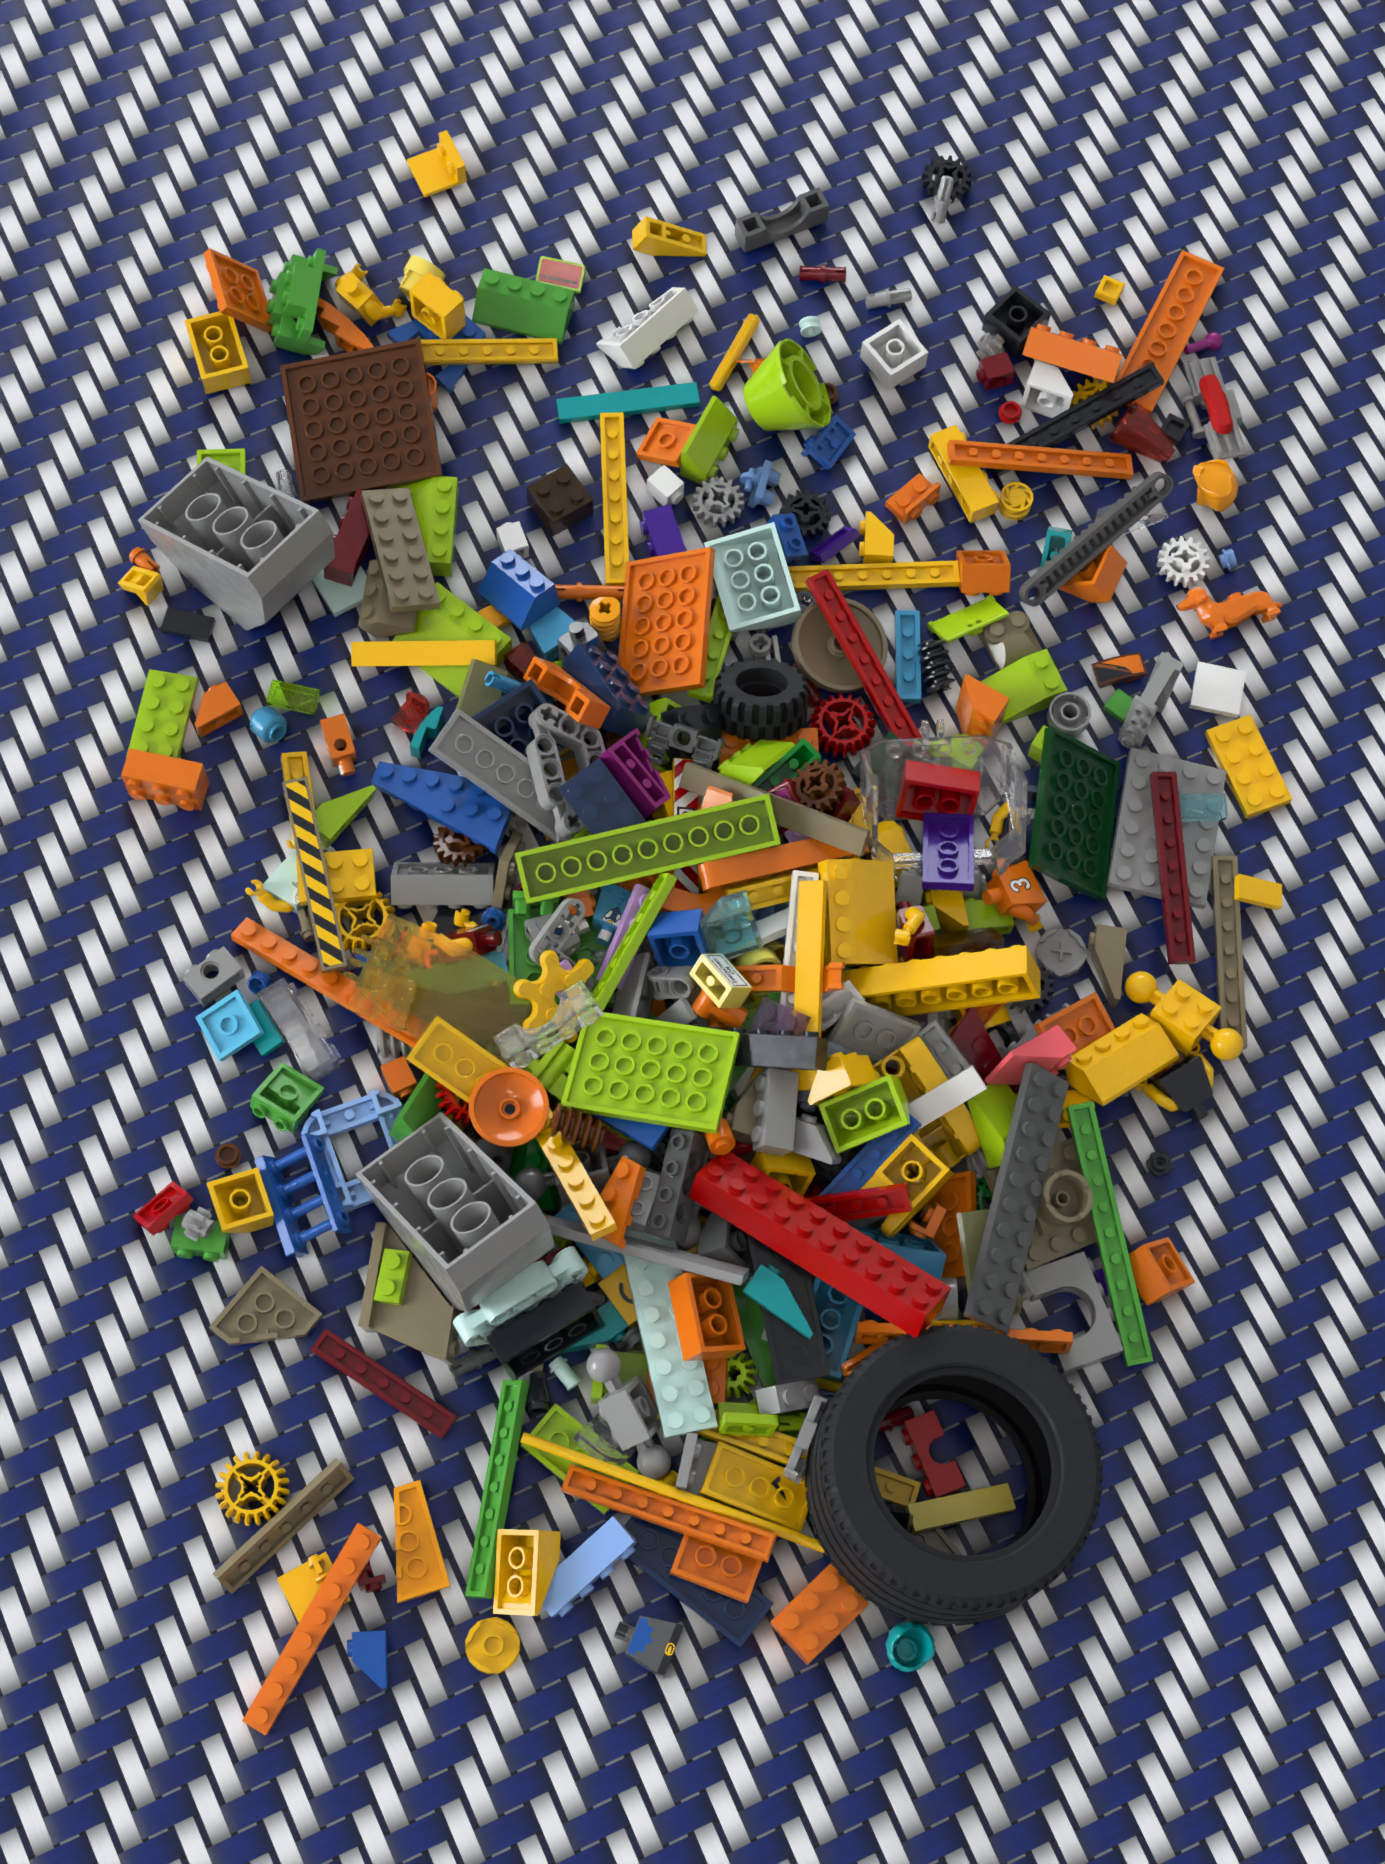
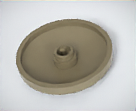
M845 598L880 663L884 667L888 654V643L882 624L867 607L857 601ZM817 602L813 603L798 618L792 632V652L797 666L807 679L824 690L835 693H851L863 689L861 681Z

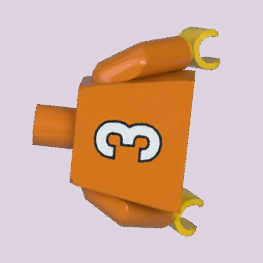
M1011 860L1000 861L992 872V879L987 883L988 890L982 893L984 903L986 905L995 904L999 913L1003 916L1011 915L1014 918L1026 921V926L1031 933L1044 928L1039 921L1041 916L1036 914V912L1047 900L1031 868L1028 867L1027 860L1013 865Z

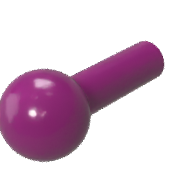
M1211 332L1206 335L1204 340L1186 345L1184 353L1189 355L1207 348L1209 350H1218L1223 344V338L1219 333Z

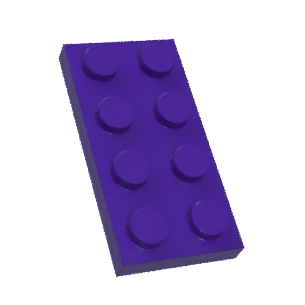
M924 812L922 889L974 890L973 814Z

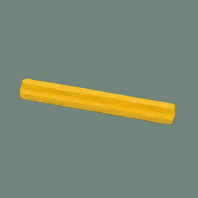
M748 314L709 383L712 390L718 392L722 390L737 363L736 360H739L760 323L758 315Z

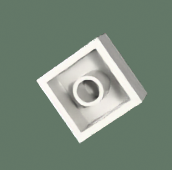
M900 319L863 341L860 358L887 390H890L925 368L928 351Z

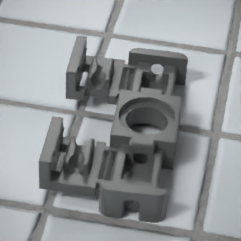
M657 716L649 718L645 737H651V739H648L645 749H648L650 754L662 757L660 759L651 755L648 757L651 762L659 765L665 764L666 757H664V753L670 746L694 753L691 756L694 758L693 763L709 770L712 769L714 761L720 759V749L725 743L723 738L717 741L700 735L701 731L680 723H675L673 726L656 720ZM682 731L690 734L691 740L688 745H683L679 741V734Z

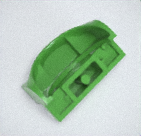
M317 248L314 255L308 258L293 254L289 262L285 261L282 272L280 271L277 279H272L269 293H272V299L268 300L265 312L269 314L267 323L273 325L271 336H274L273 346L303 355H315L324 350L326 341L314 338L311 334L314 327L321 281L332 276L336 277L338 270L337 267L324 264L326 250Z

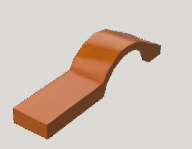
M832 962L824 966L823 993L844 990L841 978L842 969H845V963ZM783 964L734 966L753 987L750 993H795V966Z

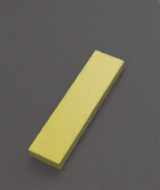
M1005 1483L908 1504L905 1509L907 1513L913 1515L911 1529L914 1534L1013 1512L1016 1507L1009 1484Z

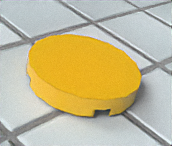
M499 1617L486 1618L478 1621L469 1630L465 1640L466 1654L470 1663L478 1671L486 1674H500L508 1670L516 1662L520 1653V1638L516 1629L508 1621Z

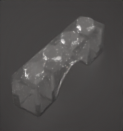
M581 980L560 994L559 1008L555 1016L545 1025L534 1029H527L514 1023L493 1038L505 1061L511 1067L521 1069L528 1066L531 1061L542 1054L550 1052L553 1047L565 1039L573 1037L582 1028L596 1022L604 1013L592 991Z

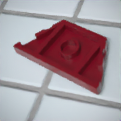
M974 1007L966 1009L965 1016L959 1025L954 1027L950 1037L984 1081L1003 1059ZM1008 1085L1014 1094L1019 1092L1017 1085Z

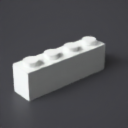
M672 287L649 304L650 310H644L631 317L633 321L631 324L622 328L619 326L612 331L614 334L612 338L608 341L601 339L596 345L622 368H639L644 364V360L649 355L659 351L660 345L666 340L673 338L677 334V330L689 324L693 320V316L699 311L686 288Z

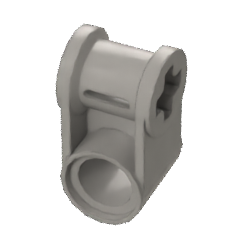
M687 965L674 967L658 966L650 969L647 972V977L651 980L654 988L652 993L654 999L687 998L698 985L689 975L693 967Z

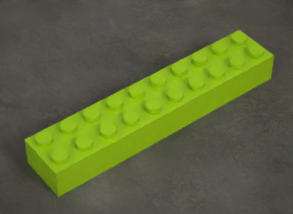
M768 793L514 854L526 904L780 845L781 842Z

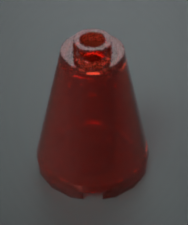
M1134 401L1133 405L1129 406L1115 425L1116 430L1113 434L1110 433L1107 438L1111 443L1159 463L1163 459L1167 462L1175 452V449L1172 448L1174 442L1137 401Z

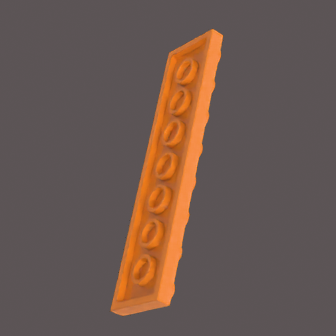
M1184 250L1181 251L1115 380L1117 382L1152 362L1162 376L1164 384L1126 406L1151 416L1224 271V267Z

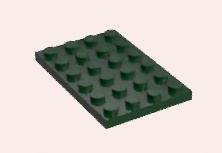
M1053 726L1045 728L1028 867L1097 901L1105 900L1120 762Z

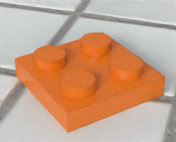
M656 417L636 452L638 459L679 468L681 465V451L696 424Z

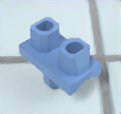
M765 460L763 467H758L757 471L754 468H750L749 472L741 474L739 480L745 485L744 491L751 492L747 506L754 508L757 504L769 507L774 502L776 494L765 488L766 485L775 488L778 485L781 473L771 469L772 462Z

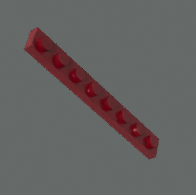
M1151 772L1149 776L1168 964H1194L1196 959L1177 773Z

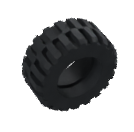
M748 658L742 662L736 661L730 667L726 666L715 679L714 704L718 703L722 729H725L732 736L737 735L742 740L750 739L751 742L774 739L779 741L785 739L787 735H794L807 720L809 685L804 675L797 668L791 667L786 662L780 663L776 659L764 660V658H757L756 660H751Z

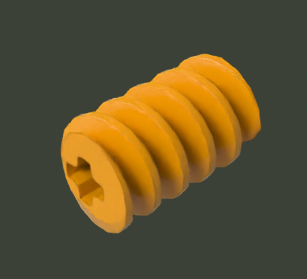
M599 597L589 607L590 626L600 635L602 641H615L620 634V603L613 597Z

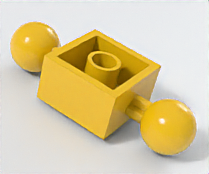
M1138 971L1127 978L1125 982L1127 997L1138 1004L1148 1002L1154 1004L1155 1007L1152 1009L1149 1018L1161 1025L1173 1046L1188 1056L1202 1038L1210 1042L1212 1053L1220 1060L1231 1061L1242 1053L1243 1039L1236 1030L1231 1028L1218 1030L1213 1027L1222 1007L1182 980L1178 979L1170 990L1163 994L1158 990L1156 979L1148 972Z

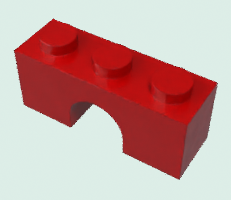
M932 1410L904 1421L902 1425L903 1430L900 1431V1435L905 1446L910 1445L913 1455L910 1456L915 1470L921 1471L924 1479L921 1481L926 1496L931 1495L932 1499L962 1491L966 1484L956 1461L939 1464L929 1454V1446L934 1442L942 1440L944 1437V1432L935 1411Z

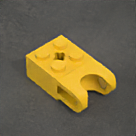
M910 1134L875 1171V1174L861 1189L901 1183L908 1184L913 1207L912 1211L890 1214L881 1226L882 1233L887 1238H892L904 1228L954 1173L914 1135ZM915 1168L917 1170L920 1168L918 1177L910 1179L912 1177L911 1169Z

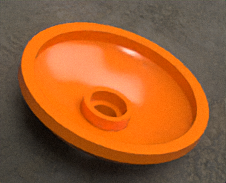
M504 1067L489 1072L477 1082L470 1096L469 1115L475 1130L486 1141L500 1147H517L530 1142L542 1131L548 1119L549 1100L544 1086L534 1075L520 1068ZM507 1106H514L515 1112L507 1114L505 1112Z

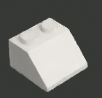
M1035 360L1020 408L1053 418L1070 408L1073 393L1058 367Z

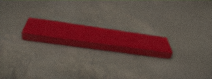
M325 1328L310 1349L313 1354L441 1440L445 1438L458 1419L457 1415L327 1328Z

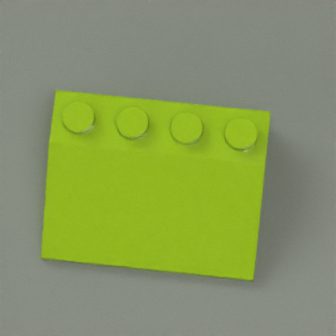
M437 476L416 483L387 488H409L432 575L452 577L459 496L458 478Z
M436 582L435 586L440 601L439 609L418 611L414 631L398 634L392 640H497V665H493L495 667H499L513 652L512 639L438 582ZM470 665L418 667L459 698Z

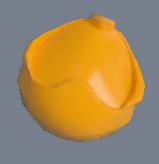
M1216 459L1194 465L1193 475L1198 485L1197 505L1208 506L1218 512H1223L1230 507L1237 497L1238 481L1227 461Z

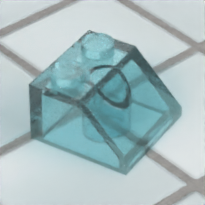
M747 890L721 897L700 921V926L711 954H723L728 958L764 947L760 928Z

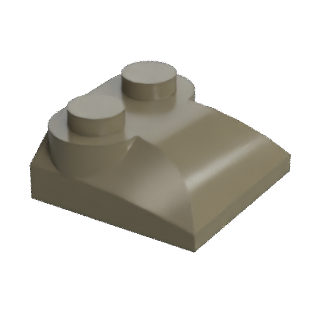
M1022 611L1010 612L1008 617L983 627L984 631L978 634L998 671L1025 656L1042 650L1029 626V617Z

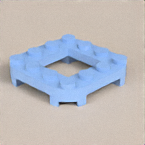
M379 1089L371 1090L369 1095L321 1112L320 1109L315 1110L311 1113L301 1131V1135L304 1133L318 1135L325 1146L324 1153L345 1211L360 1208L373 1203L358 1178L345 1183L330 1138L379 1121L389 1149L396 1145L399 1141L389 1136V1133L403 1107L398 1098L389 1093L381 1092Z

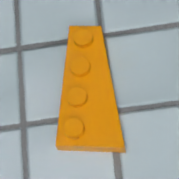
M417 1480L395 1487V1550L397 1603L399 1604L449 1588L451 1585L421 1481Z

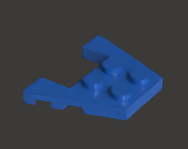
M465 315L466 325L452 339H485L486 333ZM416 319L387 332V337L393 343L416 339L418 336H421L423 339H441ZM448 365L435 376V380L451 394L459 378L461 379L465 373L467 365Z

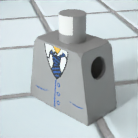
M552 914L525 921L524 931L530 943L534 941ZM564 917L559 918L560 920L565 921L567 924L570 923V921L565 920L566 918ZM584 917L560 949L568 957H571L580 950L581 941L579 936L590 931ZM555 924L551 929V934L554 938L560 937L563 933V928L560 924ZM545 937L544 941H547L548 944H550V945H554V944H555L554 942L548 940V939ZM538 948L539 956L544 952V948Z

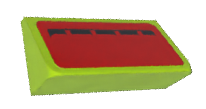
M541 256L535 281L570 289L580 294L586 276V266Z

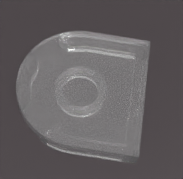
M600 1413L580 1429L573 1438L575 1442L595 1458L605 1462H616L617 1465H623L628 1462L635 1450V1446L622 1451L620 1446L614 1442L611 1436V1428L607 1421L602 1419Z

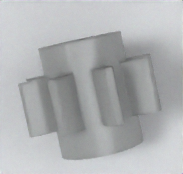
M988 332L977 341L976 345L979 350L976 354L983 359L1004 353L1005 349L1002 344L1005 340L998 333L991 335Z
M200 1206L197 1212L190 1209L181 1223V1227L186 1229L184 1231L185 1236L196 1242L199 1237L206 1239L215 1225V1221L210 1219L212 1217L211 1212Z

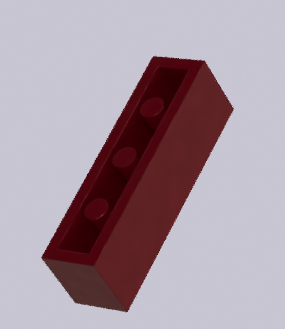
M357 488L354 497L350 496L346 507L348 511L339 520L337 535L333 534L335 558L324 568L325 579L350 587L354 583L372 541L361 501V491L365 490Z

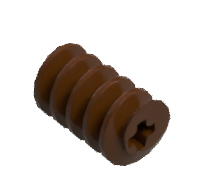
M558 1103L548 1128H551V1137H555L560 1131L561 1141H565L570 1135L572 1145L580 1139L582 1149L590 1143L591 1152L594 1153L601 1145L608 1123L602 1128L601 1119L598 1118L592 1124L591 1115H587L582 1120L581 1111H577L572 1116L571 1107H567L562 1112V1104Z

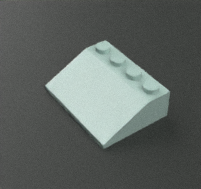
M774 522L704 543L705 548L711 547L715 550L713 576L730 632L775 628L797 622L801 616V609Z

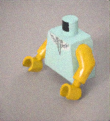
M287 840V846L291 849H296V846H293L292 842ZM292 851L263 884L259 880H251V883L256 886V891L254 892L248 887L245 889L247 895H257V899L273 912L290 913L293 911L297 913L308 906H300L297 852L295 854Z

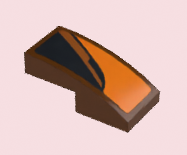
M1141 652L1116 656L1091 664L1100 689L1120 681H1124L1126 684L1148 676Z

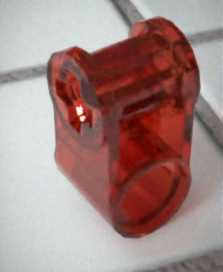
M523 641L507 652L504 658L510 668L525 682L526 680L523 676L536 655L530 646Z

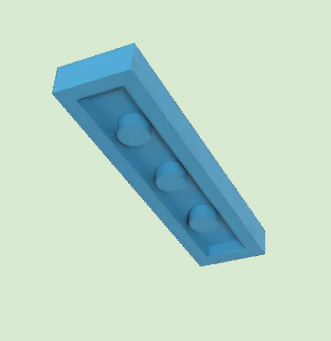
M895 610L896 691L903 703H921V665L919 663L921 656L917 654L918 650H920V647H917L920 644V611Z

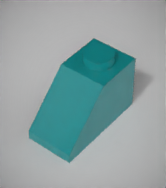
M1048 527L1040 567L1045 565L1044 562L1050 561L1053 555L1058 554L1061 548L1067 547L1066 544L1071 542L1073 530Z

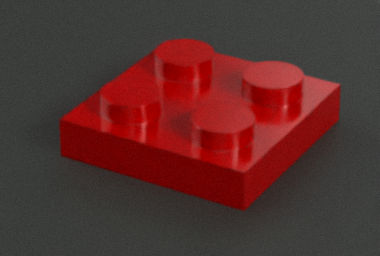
M172 1181L136 1212L133 1218L154 1236L156 1233L166 1230L170 1224L169 1222L177 1215L185 1213L194 1199L187 1191Z

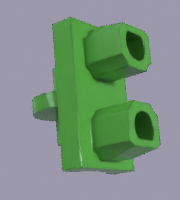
M513 890L512 906H515L517 918H530V907H541L540 916L555 912L559 906V897L526 904L524 892Z

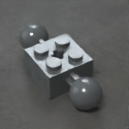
M580 1139L574 1145L571 1144L599 1195L612 1175L611 1171H614L622 1156L643 1166L646 1170L650 1166L652 1159L649 1148L636 1141L625 1143L617 1155L609 1157L603 1140L594 1153L591 1152L590 1143L582 1149ZM526 1167L517 1173L514 1182L534 1201L540 1199L546 1193L548 1187L557 1185L563 1205L571 1204L554 1171L544 1173L536 1167Z

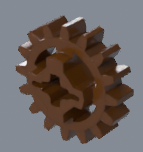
M815 759L812 766L806 762V769L804 771L797 769L799 777L791 779L796 789L794 791L801 805L814 810L817 809L822 813L826 807L830 811L833 810L831 804H840L841 802L838 797L845 796L846 794L843 787H846L847 783L841 769L839 770L835 763L830 765L826 759L822 764Z
M438 827L439 834H434L433 836L435 841L433 845L438 859H444L446 865L452 861L454 867H457L462 862L464 867H467V861L470 860L473 863H477L476 857H484L483 850L488 849L481 844L478 845L472 842L469 837L456 833L447 827Z

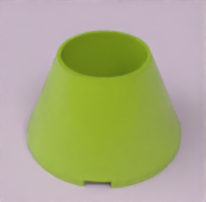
M787 338L779 341L743 387L746 406L754 421L765 431L821 429L831 421V405L824 382L819 384L813 372L817 370L815 364L805 350L791 339Z

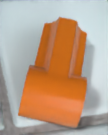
M703 989L692 1004L693 1011L700 1017L705 1019L713 1017L731 1028H740L748 1014V1009L743 1006L740 1008H719Z

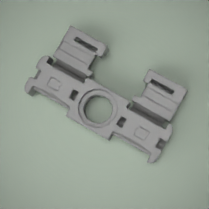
M814 1395L783 1473V1476L788 1477V1480L798 1484L801 1483L807 1467L806 1459L801 1458V1455L805 1456L818 1421L823 1413L819 1409L821 1406L825 1408L828 1400L819 1395Z

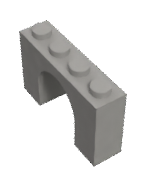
M1084 1251L1025 1271L1037 1292L1030 1297L1031 1302L1056 1293L1067 1292L1080 1297L1090 1309L1092 1319L1090 1330L1085 1335L1073 1339L1069 1354L1051 1353L1061 1375L1120 1356L1124 1350L1120 1334L1116 1332L1113 1325L1115 1321L1114 1314L1111 1308L1106 1307L1103 1297H1105L1103 1287L1100 1282L1096 1283L1093 1275L1095 1272L1093 1262L1090 1258H1086Z

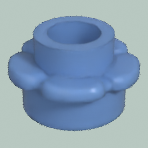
M1232 548L1228 550L1222 549L1223 554L1218 555L1222 569L1227 568L1228 571H1231L1232 568L1238 567Z

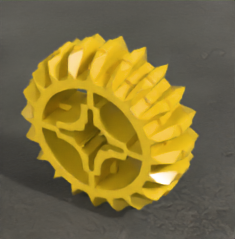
M380 891L376 893L377 899L334 903L345 952L352 947L353 954V950L357 948L365 951L371 948L372 952L376 953L377 945L385 948L384 939L392 940L393 937L390 932L396 931L394 923L397 922V916L393 915L395 912L394 906H389L390 900L388 898L382 899L383 896ZM364 906L361 909H355V907ZM376 909L383 916L381 926L377 925L373 919ZM344 917H347L349 922L352 923L349 934L342 927ZM364 934H371L367 937H361Z
M255 1451L253 1459L250 1458L248 1452H244V1461H240L238 1456H234L235 1466L232 1467L230 1463L225 1464L226 1469L229 1471L228 1474L219 1472L218 1476L225 1481L215 1484L216 1488L223 1490L215 1494L218 1500L225 1499L219 1504V1508L221 1510L229 1508L225 1513L227 1518L235 1515L234 1522L239 1524L243 1517H245L244 1522L248 1527L252 1523V1518H255L256 1525L260 1526L262 1524L261 1517L265 1516V1519L269 1521L272 1518L269 1515L272 1510L275 1514L280 1511L276 1507L277 1504L282 1506L287 1504L286 1500L281 1498V1495L287 1496L290 1494L289 1489L282 1488V1486L288 1485L290 1481L288 1478H281L286 1473L284 1468L276 1470L280 1464L277 1459L269 1464L271 1460L269 1454H266L261 1461L259 1451ZM250 1468L264 1469L262 1473L258 1472L253 1477H247L241 1473ZM272 1475L274 1479V1492L271 1499H269L264 1493V1487L268 1482L267 1479ZM236 1479L241 1484V1491L237 1495L238 1499L233 1503L231 1487ZM243 1481L253 1486L258 1483L259 1485L256 1487L262 1497L256 1493L249 1492L247 1485ZM254 1500L264 1505L255 1510L241 1508L243 1505H247Z

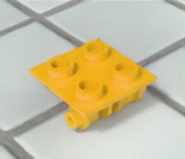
M326 1551L320 1555H312L304 1564L277 1578L298 1622L302 1619L333 1565ZM348 1596V1598L346 1599V1601H345L344 1604H346L347 1602L351 1601V1599L349 1598V1596Z

